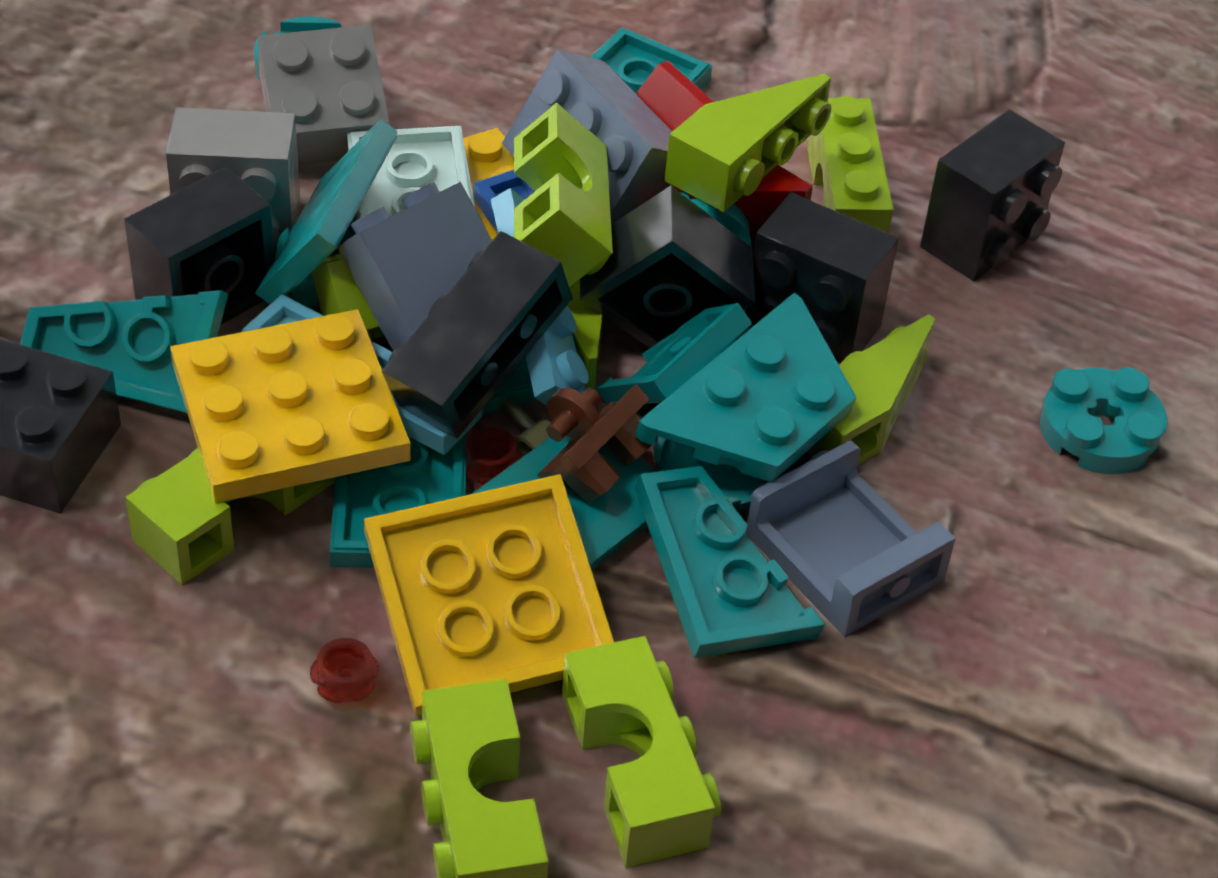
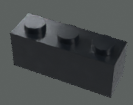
M500 231L485 249L480 250L474 255L467 271L452 289L435 301L428 313V317L407 342L401 343L392 352L388 364L382 370V373L397 405L451 437L458 439L573 299L561 261Z

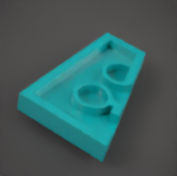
M220 290L199 292L197 295L174 297L163 295L143 297L140 300L94 301L30 307L20 345L112 371L117 395L187 413L173 368L170 346L217 337L228 293Z
M702 466L640 474L635 491L693 658L819 637L825 623L811 606L804 609L786 586L789 577L775 559L767 562L745 534L748 526Z

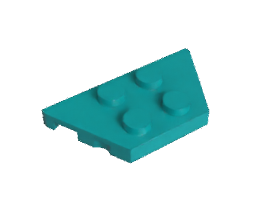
M793 293L640 419L635 437L641 442L653 446L657 436L695 448L692 458L714 465H731L739 469L743 474L773 482L851 412L856 395L802 298Z

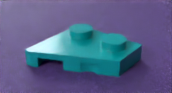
M739 303L707 308L682 325L672 335L644 352L642 356L647 363L632 377L613 380L610 376L595 389L607 405L611 402L617 403L636 384L649 398L645 404L662 402L733 344L735 339L752 322Z

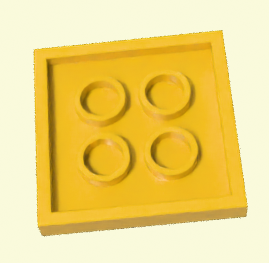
M358 309L170 346L173 368L215 503L411 461L409 438Z
M561 474L364 519L366 540L415 716L422 715V691L507 679L510 693L563 680L565 653L614 643Z

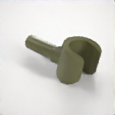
M507 398L503 401L502 409L520 429L521 434L514 439V448L521 459L550 438L546 428L551 424V421L545 419L536 423L514 398Z

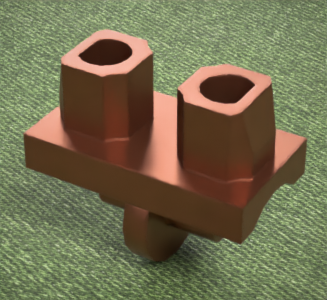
M636 384L617 403H609L598 413L595 407L601 402V398L594 389L586 388L582 393L570 388H562L556 391L547 402V410L553 422L547 426L546 432L556 442H560L565 436L572 438V440L537 473V476L545 478L561 474L562 480H565L588 504L602 496L614 485L621 475L599 449L606 443L623 464L627 466L652 446L641 442L635 437L639 420L643 418L637 411L649 398Z

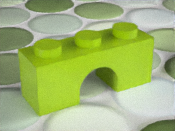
M850 96L828 98L827 103L831 104L829 120L824 129L817 136H809L807 151L813 185H823L824 187L823 206L889 234L893 205L871 99Z
M555 103L514 138V173L535 191L514 208V238L561 261L570 287L584 275H591L600 270L607 262L609 256L613 254L607 145L558 103Z
M198 448L187 458L156 478L143 482L134 492L125 497L132 541L181 585L235 550L230 506L227 505V503L233 500L219 503L214 502ZM335 477L246 497L266 500L286 516L335 483Z
M646 636L565 653L562 697L582 751L605 745H619L633 750L640 756L639 759L632 762L607 767L604 811L625 868L709 848L713 817L720 816L721 813L720 796L710 773L702 775L696 762L697 743L689 718L687 716L678 717L672 703L674 699L673 681L664 660L655 661Z
M507 679L422 691V720L410 722V732L415 764L428 763L431 780L421 782L427 825L440 824L443 842L433 843L436 878H547L548 858L534 798L499 802L488 799L478 792L480 788L493 782L518 779L520 734Z

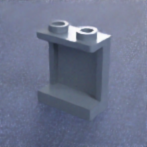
M848 441L831 451L823 450L818 452L806 464L776 478L773 482L766 480L762 482L752 493L746 535L770 560L775 559L789 577V580L844 637L943 582L947 574L956 539L939 521L917 533L860 477L857 467L861 449L853 441Z

